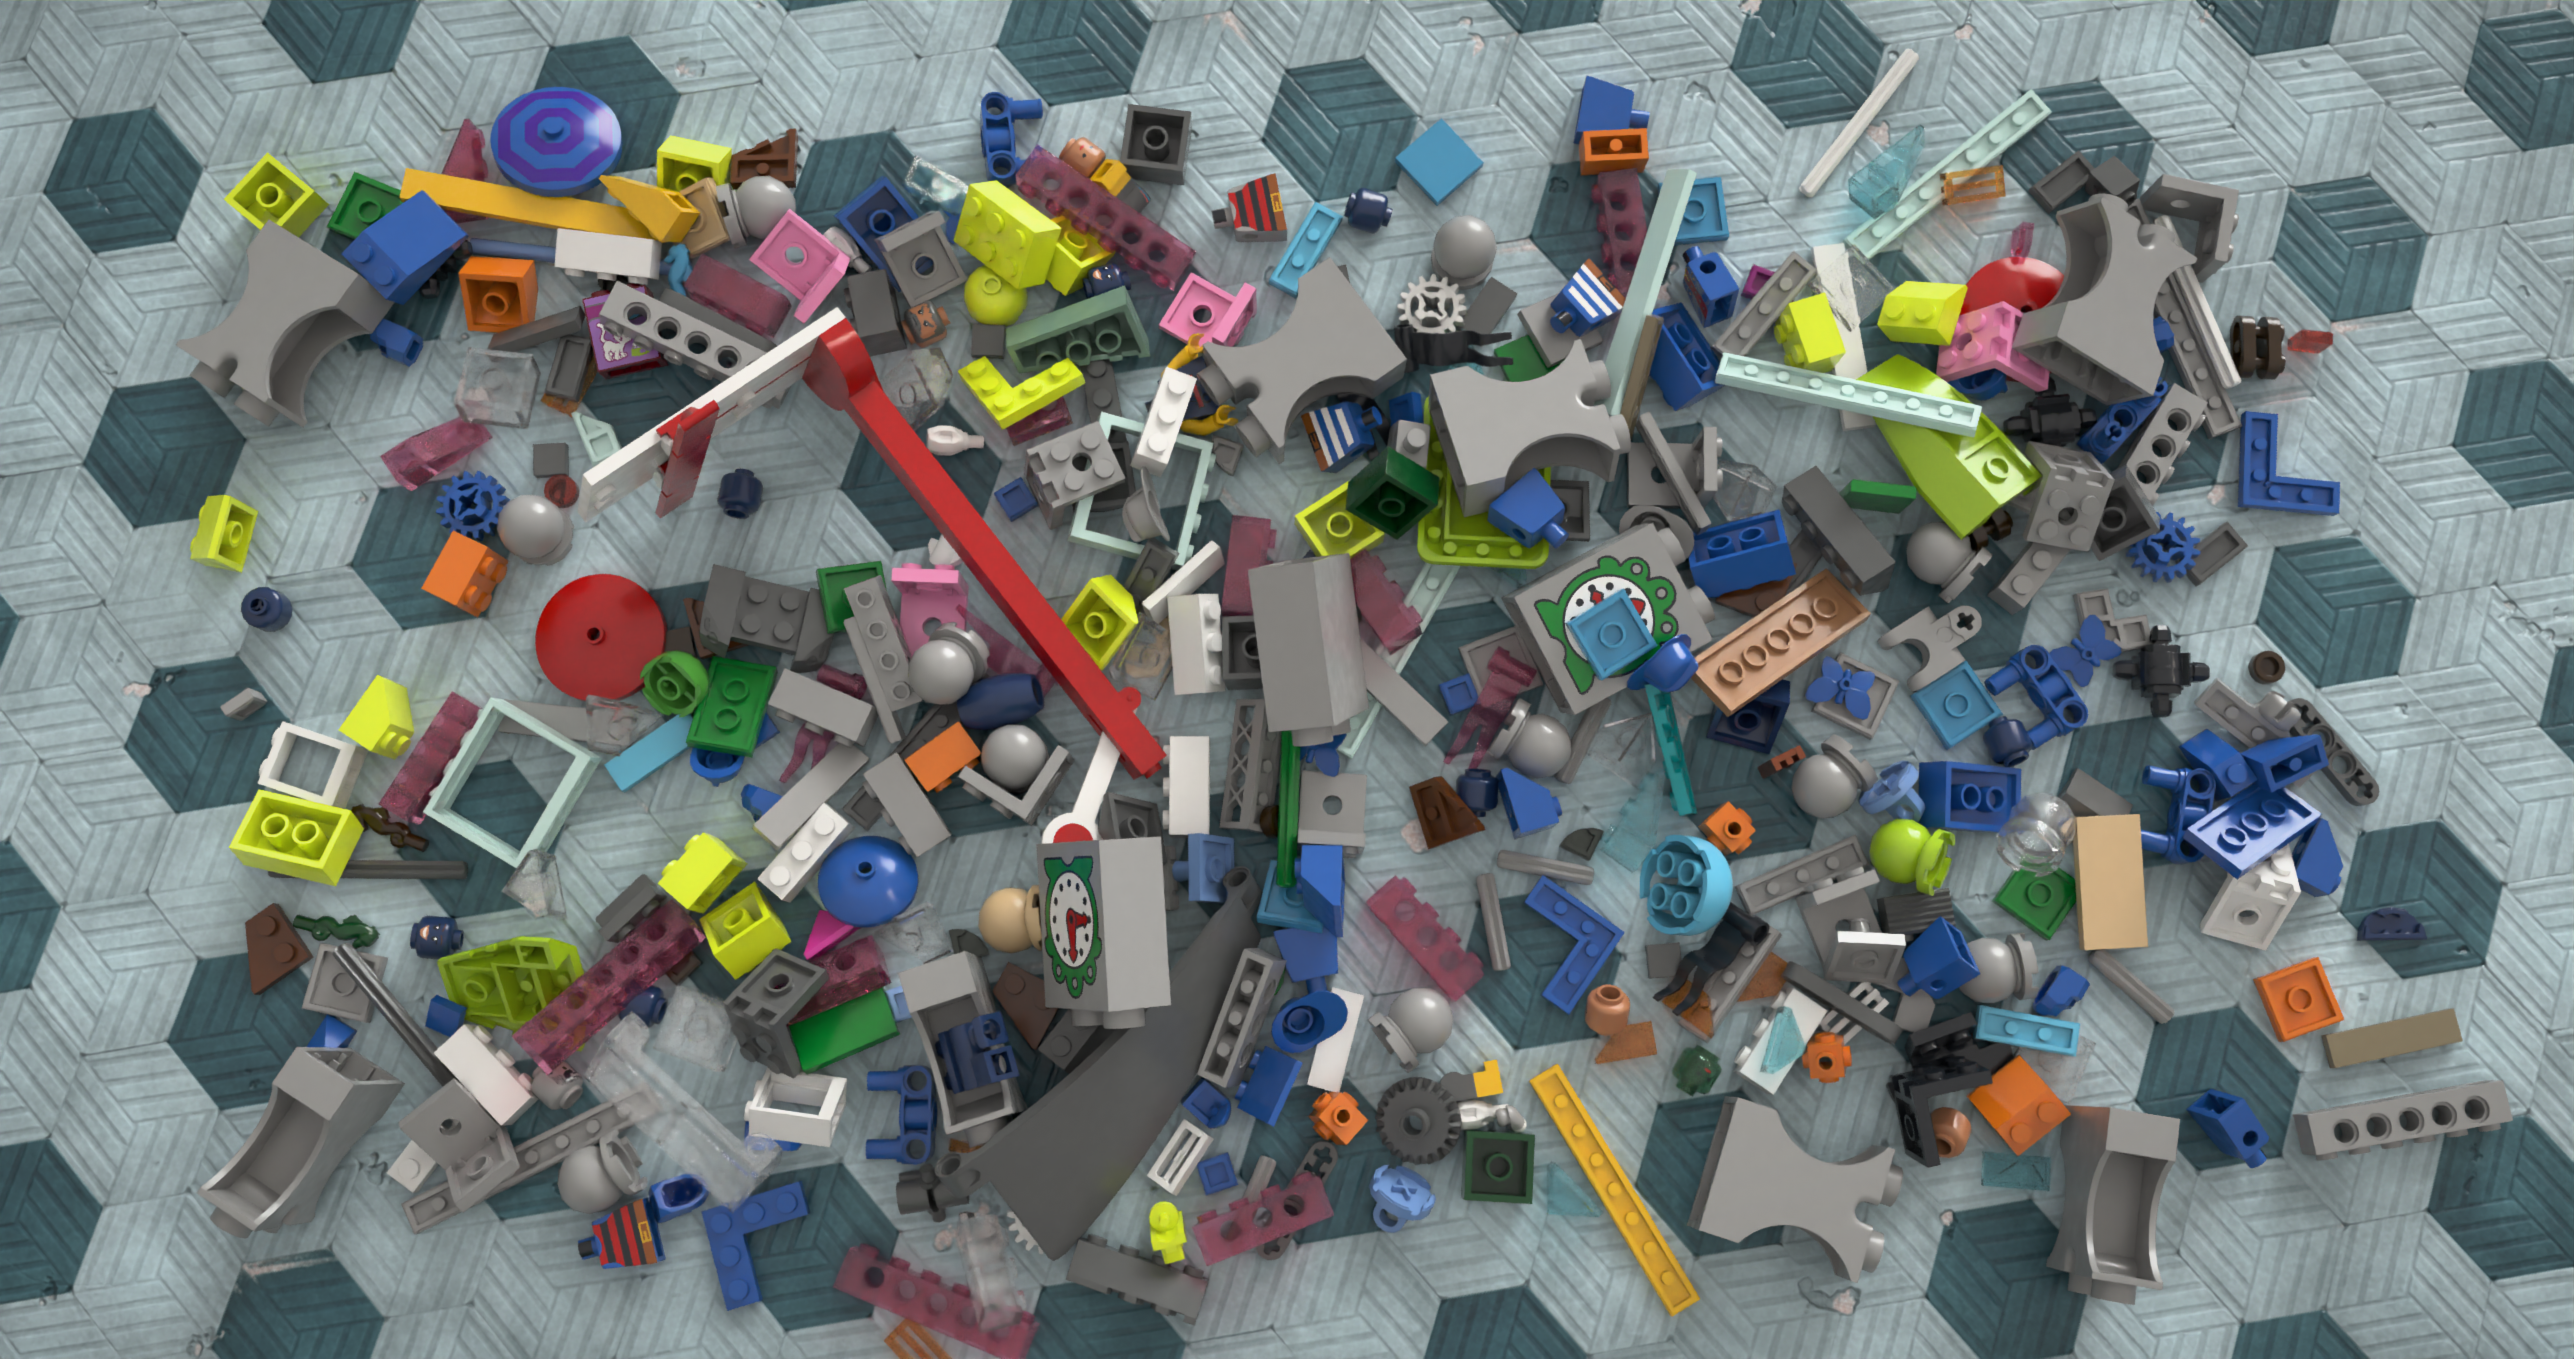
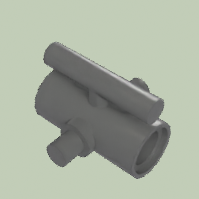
M924 1164L919 1170L899 1173V1182L896 1184V1197L901 1215L927 1211L932 1215L934 1222H942L946 1219L945 1210L947 1207L969 1204V1196L960 1199L952 1196L935 1174V1167L931 1164Z

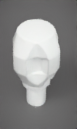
M834 226L823 234L824 237L851 257L848 264L850 268L854 267L860 274L871 271L872 267L862 259L858 246L846 231Z
M939 425L927 429L926 447L933 454L951 456L968 448H984V436L968 435V432H963L956 427Z
M1479 1100L1457 1102L1461 1114V1130L1478 1129L1488 1125L1489 1122H1494V1119H1497L1495 1115L1496 1110L1506 1108L1505 1106L1508 1104L1492 1105V1103Z

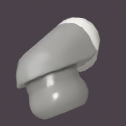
M1506 1105V1108L1496 1110L1495 1115L1498 1120V1126L1505 1127L1508 1125V1128L1516 1133H1521L1526 1129V1120L1514 1106Z

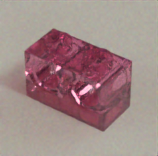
M1063 396L1055 400L1057 405L1054 409L1049 411L1039 409L1026 416L1023 421L1016 422L1007 427L1006 429L1013 446L1073 424Z

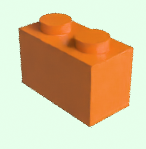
M1647 128L1583 131L1579 143L1581 175L1643 173L1649 159Z
M957 721L905 758L904 761L927 792L934 789L938 793L953 782L950 779L952 774L959 769L962 771L965 766L972 769L980 763L976 757L981 752L959 721Z

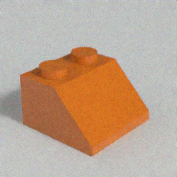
M470 256L458 273L468 331L500 333L535 321L538 283L534 260Z
M2017 1055L1992 1075V1084L1978 1086L1967 1095V1098L2017 1156L2071 1115L2054 1092L2020 1055Z

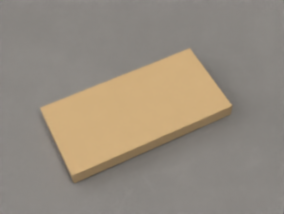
M2140 814L2071 817L2079 949L2098 950L2148 947Z

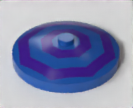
M567 87L537 89L516 98L499 113L493 124L490 137L493 157L502 175L521 190L544 197L573 196L598 186L602 183L599 180L601 175L610 176L615 170L621 158L623 147L619 122L612 110L597 97L582 90Z

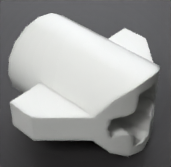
M942 534L939 540L930 539L928 543L929 561L933 565L945 564L955 567L963 563L962 559Z

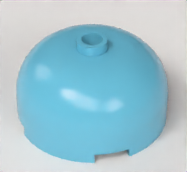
M1666 836V840L1656 849H1650L1640 873V899L1647 897V910L1650 915L1647 917V920L1656 930L1665 934L1693 936L1704 933L1713 928L1723 918L1730 905L1733 880L1729 864L1722 852L1709 841L1694 836ZM1656 870L1662 877L1678 879L1677 885L1656 883L1650 890V881ZM1662 910H1670L1673 915L1667 914Z

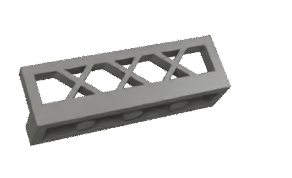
M1264 699L1236 700L1219 828L1247 830L1264 834L1260 826V815L1265 807L1274 805L1281 755V731L1269 732ZM1247 708H1255L1253 720L1247 725L1245 721ZM1248 739L1250 743L1249 752L1243 757L1241 754L1242 744ZM1244 772L1246 775L1245 784L1239 789L1237 779ZM1239 804L1241 807L1240 822H1232L1233 809Z

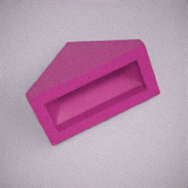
M819 910L803 955L807 960L815 961L862 927L847 925L835 919L828 911Z

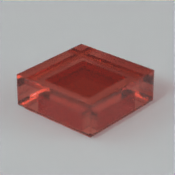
M2302 329L2288 339V350L2321 353L2333 344V333Z

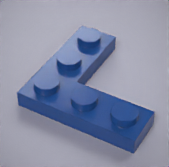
M2250 411L2242 413L2238 507L2327 516L2339 514L2340 482L2276 476L2278 414Z
M1542 875L1523 903L1577 940V942L1540 996L1568 1015L1625 932Z
M802 1181L701 1211L727 1311L763 1300L746 1233L810 1214Z

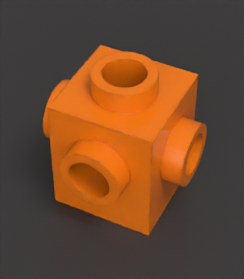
M1729 801L1721 804L1698 826L1708 837L1706 841L1715 845L1724 855L1731 854L1734 851L1740 854L1752 843L1749 837L1756 831L1751 825L1753 821L1744 810L1736 809Z
M1820 1032L1811 1036L1807 1048L1802 1050L1803 1068L1810 1069V1079L1819 1078V1082L1822 1083L1837 1082L1839 1077H1845L1846 1068L1852 1066L1851 1047L1844 1045V1035H1835L1833 1032ZM1826 1056L1832 1061L1820 1062V1058Z
M1347 1092L1323 1093L1313 1103L1312 1107L1314 1110L1308 1116L1315 1123L1313 1129L1325 1140L1331 1139L1336 1145H1347L1368 1121L1357 1109L1359 1106L1358 1102Z

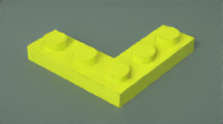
M986 356L958 370L962 382L1002 430L1086 383L1083 374L1069 358L1054 364L1052 367L1025 380L1014 388L1008 384Z

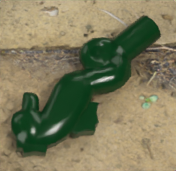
M297 915L293 921V927L311 932L312 937L318 941L328 939L331 934L338 940L357 939L352 943L354 949L362 946L370 947L379 939L380 935L375 926L370 927L362 923L357 915H350L348 918L343 919L342 924H339L335 918L330 916L313 919Z

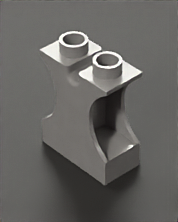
M2095 194L2087 202L2057 211L2056 219L2062 230L2066 246L2067 258L2064 279L2057 294L2047 305L2041 309L2023 313L2012 348L2108 406L2154 395L2164 363V359L2157 346L2153 326L2156 297L2163 282L2172 272L2178 268L2195 264L2197 257L2175 244V235L2169 229L2154 224L2140 225V220L2127 212L2128 204L2123 199L2111 194Z
M268 220L246 249L249 263L248 281L243 296L236 308L221 324L211 331L194 338L179 340L176 346L199 360V363L189 376L225 398L235 384L243 388V392L234 402V405L269 427L277 415L281 413L304 428L307 424L304 412V395L308 380L316 365L332 348L341 342L355 336L372 334L395 302L386 300L358 273L271 220Z
M1329 257L1298 279L1296 305L1291 316L1279 331L1266 340L1242 347L1222 346L1207 341L1203 344L1204 361L1207 367L1197 373V377L1206 393L1217 406H1220L1228 399H1231L1235 405L1246 398L1255 399L1247 405V417L1235 424L1234 427L1243 443L1255 457L1269 450L1278 464L1284 462L1285 441L1289 429L1297 416L1306 407L1319 399L1336 394H1357L1374 399L1404 377L1407 358Z
M1581 339L1574 341L1570 353L1557 368L1542 377L1529 381L1506 382L1495 380L1476 372L1469 366L1430 374L1428 409L1464 517L1488 512L1489 505L1533 468L1539 470L1552 466H1572L1590 471L1607 482L1614 481L1619 455L1628 453L1631 450L1630 433L1622 414L1609 417L1604 404L1594 406L1595 401L1610 398V379L1607 368L1602 360L1589 362Z
M963 951L899 972L898 975L910 1015L918 1029L933 1072L943 1114L945 1133L949 1135L965 1131L969 1147L972 1148L987 1143L998 1131L1013 1121L1012 1115L1024 1112L1028 1108L1015 1077L954 1094L953 1090H948L944 1077L946 1072H948L945 1060L938 1056L935 1043L939 1040L938 1034L948 1031L955 1026L972 1022L975 1017L996 1012L992 989L982 957ZM1005 1044L988 1047L985 1051L1005 1047ZM1000 1055L999 1066L1001 1070L1005 1073L1006 1062L1004 1058Z
M296 1047L272 1082L270 1100L250 1137L235 1156L197 1191V1194L217 1206L211 1214L210 1220L223 1231L239 1238H248L252 1231L263 1230L269 1233H277L283 1223L291 1226L312 1222L315 1217L319 1197L335 1168L358 1139L383 1117L405 1083L352 1048Z
M1725 1096L1687 1226L1739 1243L1753 1232L1766 1227L1777 1225L1796 1226L1808 1233L1820 1244L1827 1254L1836 1276L1858 1283L1861 1270L1870 1273L1876 1270L1883 1252L1884 1234L1873 1230L1872 1225L1859 1221L1855 1215V1208L1861 1202L1877 1206L1883 1204L1891 1207L1895 1203L1901 1188L1903 1169L1891 1164L1895 1149L1871 1145L1859 1155L1843 1161L1823 1162L1815 1159L1801 1150L1788 1136L1780 1121L1777 1110L1739 1097Z
M2064 1105L2071 1113L2069 1117L2062 1121L2060 1148L2065 1167V1201L2059 1234L2055 1246L2047 1259L2046 1267L2069 1272L2068 1291L2091 1295L2092 1298L2135 1305L2137 1286L2163 1290V1281L2160 1276L2156 1256V1220L2165 1180L2176 1162L2180 1119L2110 1107Z

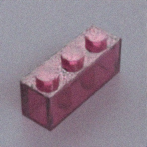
M703 253L684 284L685 289L691 295L689 299L705 307L710 305L718 310V314L734 322L737 319L745 323V328L761 336L765 333L774 338L792 307L788 298L782 293Z
M1232 515L1221 606L1222 616L1253 615L1248 569L1273 564V561L1267 560L1268 549H1275L1277 529H1271V519Z
M1364 549L1350 559L1356 607L1391 656L1423 634L1419 625L1423 620L1413 605L1407 608L1401 598L1405 594L1397 582L1393 580L1389 583L1383 573L1387 569L1377 554L1371 557L1368 551Z

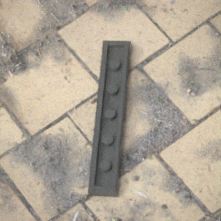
M985 673L976 682H979L985 678H989L990 676L987 673ZM957 701L952 704H934L888 757L899 752L902 758L905 759L957 721L962 725ZM862 786L842 810L865 830L869 831L882 816L880 810L885 807L878 797L872 799L864 786Z

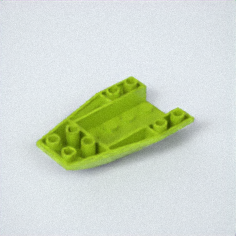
M1896 354L1856 379L1973 404L1942 378L1920 364L1899 354ZM1983 412L1980 413L1974 438L1872 416L1912 484L1917 488V492L1961 540L1981 527L1999 508L2020 494L2025 497L2040 486L2043 478L2042 473Z

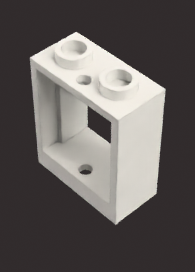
M282 721L280 728L272 736V748L269 756L260 766L258 784L308 801L345 809L368 750ZM297 735L341 749L322 796L279 782Z
M767 1067L763 1079L756 1081L753 1101H748L745 1107L744 1121L749 1122V1136L830 1147L846 1106L847 1078L800 1072L793 1079L783 1073L776 1074ZM776 1100L819 1106L821 1110L819 1115L770 1109L772 1101Z

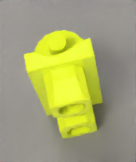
M1158 1202L1151 1208L1149 1213L1153 1251L1161 1250L1165 1264L1183 1260L1185 1255L1182 1246L1183 1243L1187 1242L1182 1210L1178 1211L1176 1206L1170 1202Z

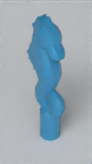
M679 243L668 250L669 254L664 261L667 264L673 262L667 278L671 286L669 289L686 296V291L682 284L684 281L688 282L689 279L694 277L695 272L692 266H690L689 249L686 247V244Z

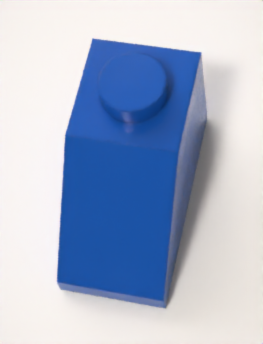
M2208 729L2203 730L2178 746L2193 769L2203 768L2213 774L2216 782L2215 801L2232 797L2258 780L2240 752Z
M2317 734L2267 740L2240 753L2258 778L2252 784L2271 793L2329 765L2321 736Z
M2320 818L2317 824L2300 835L2292 852L2300 889L2314 897L2333 893L2341 882L2339 874L2343 868V863L2328 821Z

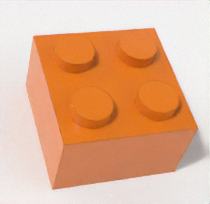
M453 530L421 589L478 618L480 613L484 612L490 605L491 593L496 584L504 579L507 573L506 565L509 561L489 547Z

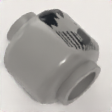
M557 1059L550 1063L543 1062L532 1074L534 1078L531 1085L533 1095L550 1109H568L578 1101L583 1093L582 1076L564 1060Z

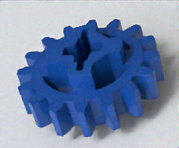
M464 471L462 480L452 476L453 485L451 487L443 485L442 488L447 493L445 496H438L436 499L443 504V507L436 510L437 514L445 517L440 522L441 525L445 528H450L449 533H452L454 530L470 539L473 535L478 541H483V533L485 532L492 537L495 536L493 528L496 525L498 526L499 513L503 509V505L510 501L509 498L502 495L506 491L505 487L497 484L498 480L491 475L486 478V475L481 471H477L474 477L468 471ZM472 503L477 504L474 510L470 508Z
M2156 512L2160 517V531L2156 535H2150L2130 545L2133 548L2129 549L2125 554L2126 557L2135 558L2131 565L2132 569L2139 566L2143 569L2140 574L2142 578L2150 573L2153 574V582L2156 583L2164 576L2165 581L2170 583L2175 575L2181 579L2187 574L2186 569L2191 570L2196 565L2192 559L2197 558L2201 551L2193 547L2200 542V538H2191L2190 534L2195 528L2194 526L2185 528L2183 526L2185 523L2184 517L2176 522L2173 521V513L2169 512L2162 519L2159 512ZM2181 559L2178 564L2167 567L2170 560L2176 561Z

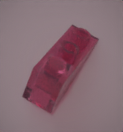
M464 119L441 174L485 182L484 178H488V167L485 159H482L481 148H485V138L482 130L478 129L470 119ZM444 210L457 224L489 219V217Z
M473 411L409 437L380 457L395 480L408 490L413 491L493 437L477 413Z

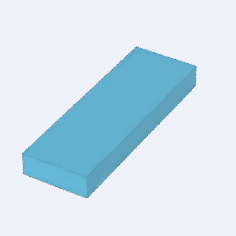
M1315 202L1271 275L1269 284L1297 298L1298 279L1316 266L1341 224L1343 216Z
M691 713L685 717H679L681 714L676 715L604 764L622 792H627L691 748L687 747L686 744L693 720Z
M1977 1005L1975 1018L1977 1026L1973 1033V1039L2076 1057L2080 1023Z

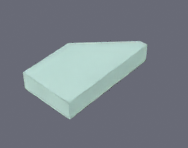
M576 411L571 413L594 467L622 449L612 425L584 416Z

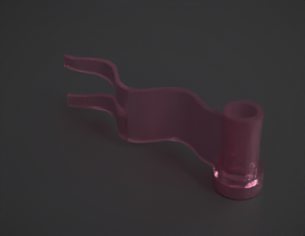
M960 604L956 607L960 615L991 646L988 648L990 656L987 658L988 667L999 675L1006 673L1035 674L1041 684L1044 697L1054 684L1058 685V682L1043 663L1040 665Z
M1500 646L1496 648L1486 669L1492 672L1480 696L1467 715L1455 742L1443 761L1444 763L1450 764L1480 724L1482 728L1468 769L1479 766L1495 732L1507 715L1522 684L1526 687L1530 686L1537 673L1536 669L1510 656V651Z
M827 664L822 665L817 675V682L859 700L862 699L867 689L864 676L857 673L851 675ZM805 722L797 734L792 759L779 781L786 783L799 768L812 739L814 742L811 769L825 757L827 747L835 735L824 731L822 736L804 728Z

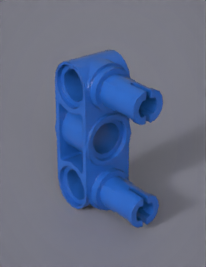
M990 92L983 97L980 111V133L988 182L997 180L1006 188H1009L1012 185L1021 183L1022 179L1049 178L1048 158L1020 160V157L1015 156V134L1012 123H1015V120L1042 119L1041 99L1013 101L1012 97L1008 98V96L1000 92ZM989 108H998L1002 113L992 115L987 110ZM996 167H1004L1009 173L999 175L994 169Z
M2163 381L2161 384L2157 382L2153 396L2110 405L2097 419V423L2092 425L2080 437L2076 445L2083 451L2090 452L2100 464H2103L2162 401L2160 396L2165 394L2168 389L2166 381ZM2114 416L2122 420V427L2119 426V422L2114 421Z
M2030 645L2018 651L2009 658L2004 668L1984 681L1986 688L1994 696L2017 682L2021 683L2032 702L2043 713L2044 720L2027 731L2033 744L2031 750L2037 749L2055 736H2066L2076 728L2083 726L2088 719V709L2073 688L2069 678L2042 646ZM2026 655L2034 658L2036 662L2035 669L2029 668L2026 665ZM2064 708L2072 712L2074 716L2073 723L2065 720L2063 716Z
M2151 765L2146 766L2142 775V783L2170 789L2173 794L2167 815V832L2160 834L2141 830L2142 850L2160 853L2166 860L2177 865L2200 860L2204 853L2185 840L2183 836L2187 828L2213 811L2216 787L2213 774L2203 768L2192 770L2182 767L2174 771ZM2192 777L2199 783L2198 792H2195L2190 786ZM2182 841L2186 842L2190 848L2188 856H2185L2180 850Z
M904 1065L899 1067L898 1071H868V1091H897L898 1094H901V1101L899 1107L900 1135L897 1136V1139H867L866 1159H896L897 1163L913 1165L929 1161L935 1152L938 1116L936 1083L932 1069L923 1065ZM917 1071L923 1072L927 1077L926 1086L922 1090H916L911 1084V1078ZM915 1139L923 1141L926 1146V1152L922 1158H915L910 1152V1145Z

